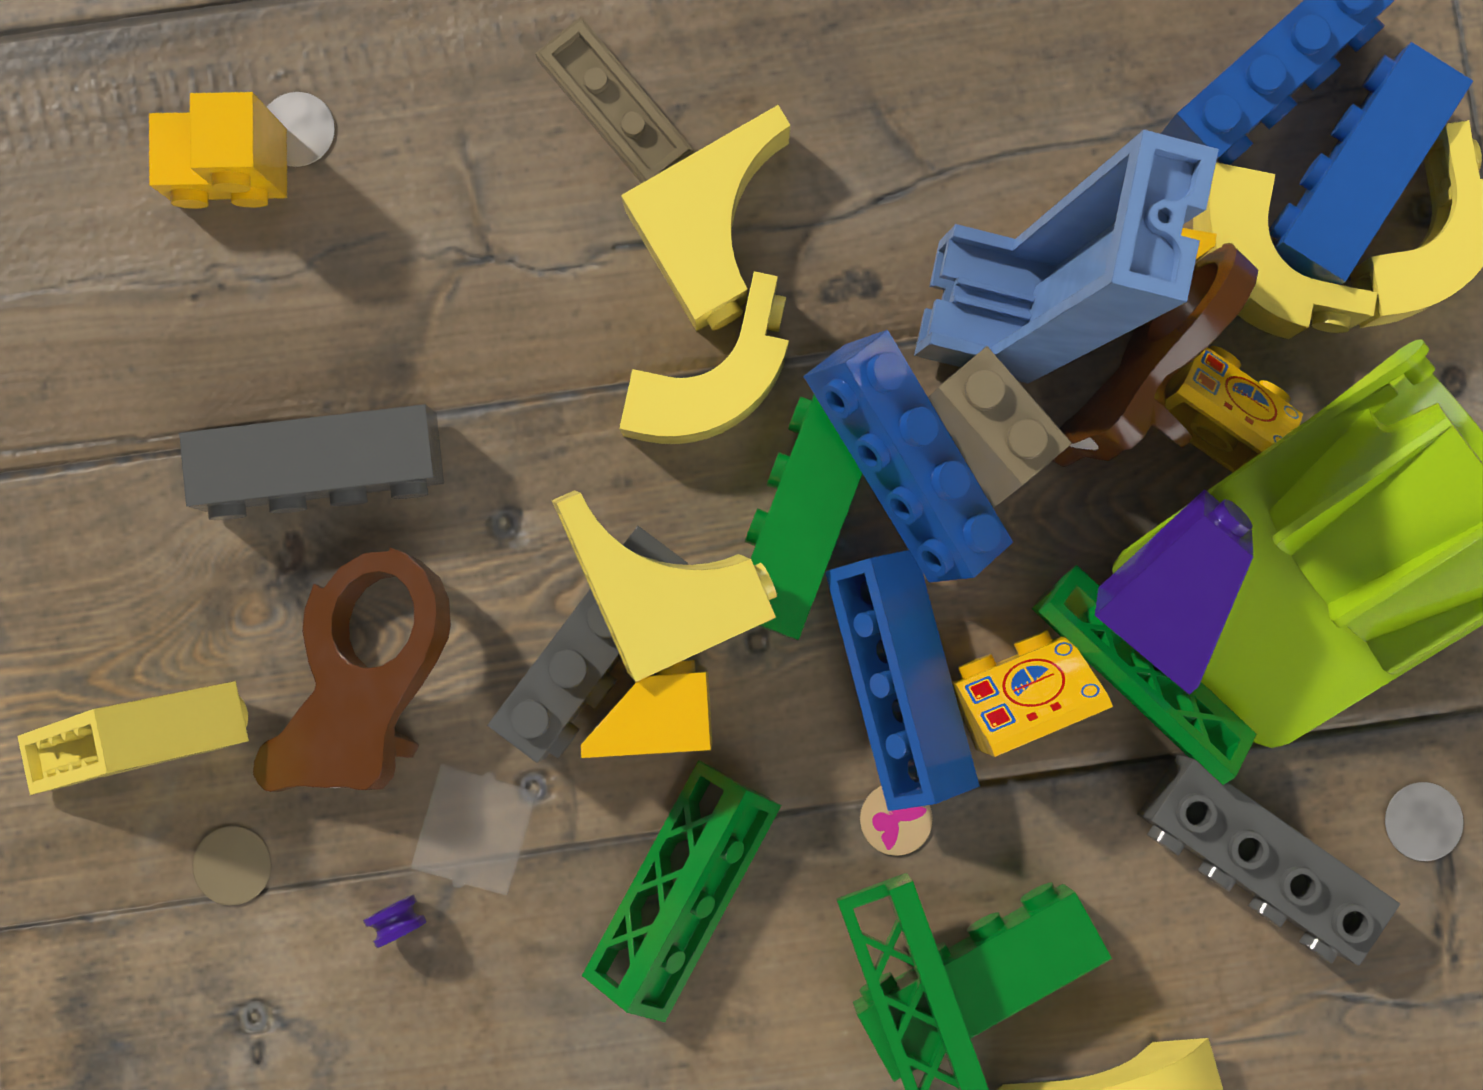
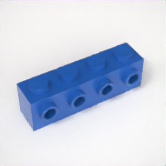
M1303 0L1176 113L1160 134L1217 148L1219 150L1216 162L1231 165L1254 144L1247 136L1261 122L1270 130L1297 105L1291 96L1299 88L1306 84L1314 91L1341 66L1335 58L1337 54L1348 45L1357 52L1385 27L1378 17L1395 0Z
M1413 42L1408 44L1393 59L1384 55L1373 67L1362 87L1370 92L1360 108L1352 104L1334 127L1331 136L1336 138L1338 142L1327 157L1321 153L1302 177L1299 185L1307 190L1297 206L1288 203L1269 229L1270 236L1275 238L1273 245L1283 261L1296 272L1308 278L1339 285L1346 282L1468 91L1473 80Z
M888 330L843 345L803 376L929 583L974 578L1013 543Z
M906 550L873 557L825 571L888 811L937 804L979 787L978 777L924 575L910 551Z

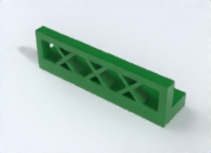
M1078 565L1073 567L1039 597L1031 609L1061 637H1066L1077 647L1091 666L1189 758L1198 761L1222 785L1237 776L1257 734L1202 682L1189 695L1094 616L1098 588L1100 586Z
M698 760L586 966L582 977L626 1013L666 1022L782 805L766 795L741 785L711 765ZM710 782L723 789L724 792L713 813L701 818L699 802ZM688 839L690 855L683 868L672 873L670 856L677 843ZM658 893L660 911L653 924L643 927L641 909L649 896ZM628 948L630 966L619 985L607 975V972L618 952Z
M904 873L836 898L904 1089L929 1090L935 1077L959 1090H989L917 890L910 876ZM889 896L897 919L885 943L861 931L854 909ZM901 932L909 954L894 947ZM866 944L881 951L875 967ZM890 955L914 966L918 976V980L907 1003L882 990L879 979ZM923 993L931 1014L917 1008ZM888 1005L903 1011L897 1026H895ZM912 1016L936 1027L940 1040L929 1063L904 1051L901 1040ZM945 1054L953 1074L939 1068ZM910 1066L925 1072L918 1087Z

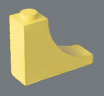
M779 105L621 195L626 214L696 332L707 325L712 330L720 329L743 313L740 306L747 302L748 289L735 261L731 239L732 226L739 200L753 175L771 156L789 144L790 123Z
M574 490L551 500L627 673L635 682L776 618L769 600L777 597L776 590L769 573L762 563L754 566L750 558L740 554L724 560L696 565L659 562L629 550L613 538L597 521L580 492Z
M236 681L96 708L18 735L29 793L33 795L125 771L248 742L246 730L248 711L245 702L238 694Z

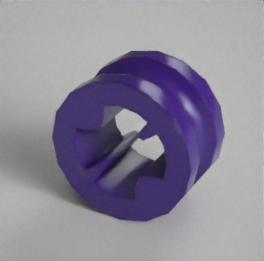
M414 894L363 920L366 927H372L376 930L377 936L373 941L376 948L382 947L412 932L427 922L424 915L420 916L414 912L413 907L415 902H417Z

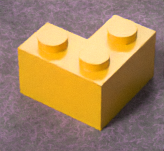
M253 92L190 93V112L149 113V186L171 200L173 206L190 209L208 207L209 200L231 199L233 205L256 208L267 206L268 199L287 198V128Z

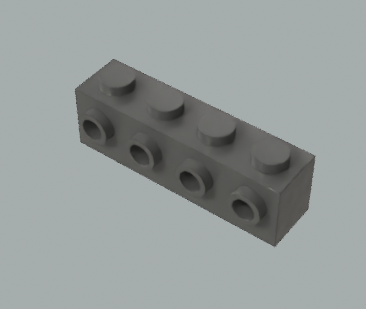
M426 404L179 433L186 506L208 512L209 520L244 518L247 516L246 507L269 505L270 513L307 510L306 500L329 497L331 506L358 505L368 502L367 493L389 490L391 491L392 499L418 498L428 495L427 486L444 484L437 413Z
M639 526L636 527L623 544L629 550L659 562L689 565L688 562ZM591 589L487 725L536 763L546 759L550 753L557 759L564 753L580 731V728L573 724L574 720L586 704L596 709L617 681L610 672L621 657Z
M1177 755L1137 813V815L1153 825L1147 833L1150 838L1177 856L1180 855L1184 848L1203 861L1198 868L1201 874L1228 892L1237 884L1254 896L1248 905L1252 910L1280 928L1288 920L1305 932L1299 942L1331 964L1337 956H1340L1360 966L1400 906L1398 901L1229 783L1222 785L1193 758Z

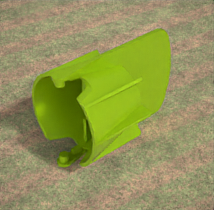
M1422 339L1415 340L1399 349L1321 411L1207 491L1220 503L1224 499L1232 501L1248 516L1253 525V559L1201 682L1257 734L1253 743L1269 748L1290 744L1483 625V431L1451 392L1433 374L1435 367L1426 357L1429 347ZM1181 510L1124 549L1113 563V574Z

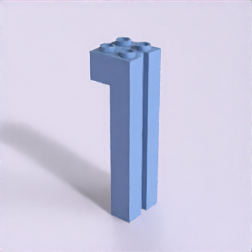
M1142 130L1016 239L955 224L938 244L929 287L943 290L941 300L936 299L934 301L932 309H924L914 356L963 367L988 346L1017 381L1030 383L1186 303L1200 240L1181 236L1183 224L1204 212L1207 208L1219 149Z

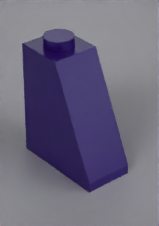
M1204 489L1098 588L1094 616L1189 695L1199 687L1253 559V525L1250 519L1232 501L1224 499L1220 503Z

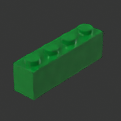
M813 395L812 400L800 396L788 427L789 431L798 434L790 456L778 453L766 485L777 490L769 512L757 508L745 539L746 543L755 546L751 556L753 565L755 566L759 563L764 565L777 594L776 598L769 600L776 618L758 626L796 641L801 636L862 476L861 470L815 395Z
M1052 882L1040 885L1021 897L1020 901L1023 906L1003 918L999 912H995L977 920L967 928L969 937L949 948L945 942L936 944L970 1039L1113 959L1076 892L1065 884H1061L1056 888ZM912 968L894 978L891 972L882 974L879 981L883 992L907 1003L918 980L915 968ZM866 983L859 990L862 997L853 1001V1005L860 1022L893 1082L901 1077ZM923 993L917 1008L931 1014ZM888 1005L895 1026H897L903 1011ZM912 1016L901 1042L905 1052L929 1063L940 1037L936 1027ZM910 1066L912 1072L916 1070V1068Z

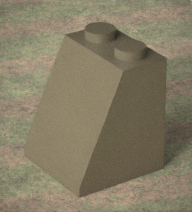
M988 346L968 361L928 397L993 508L1023 486L1072 444Z

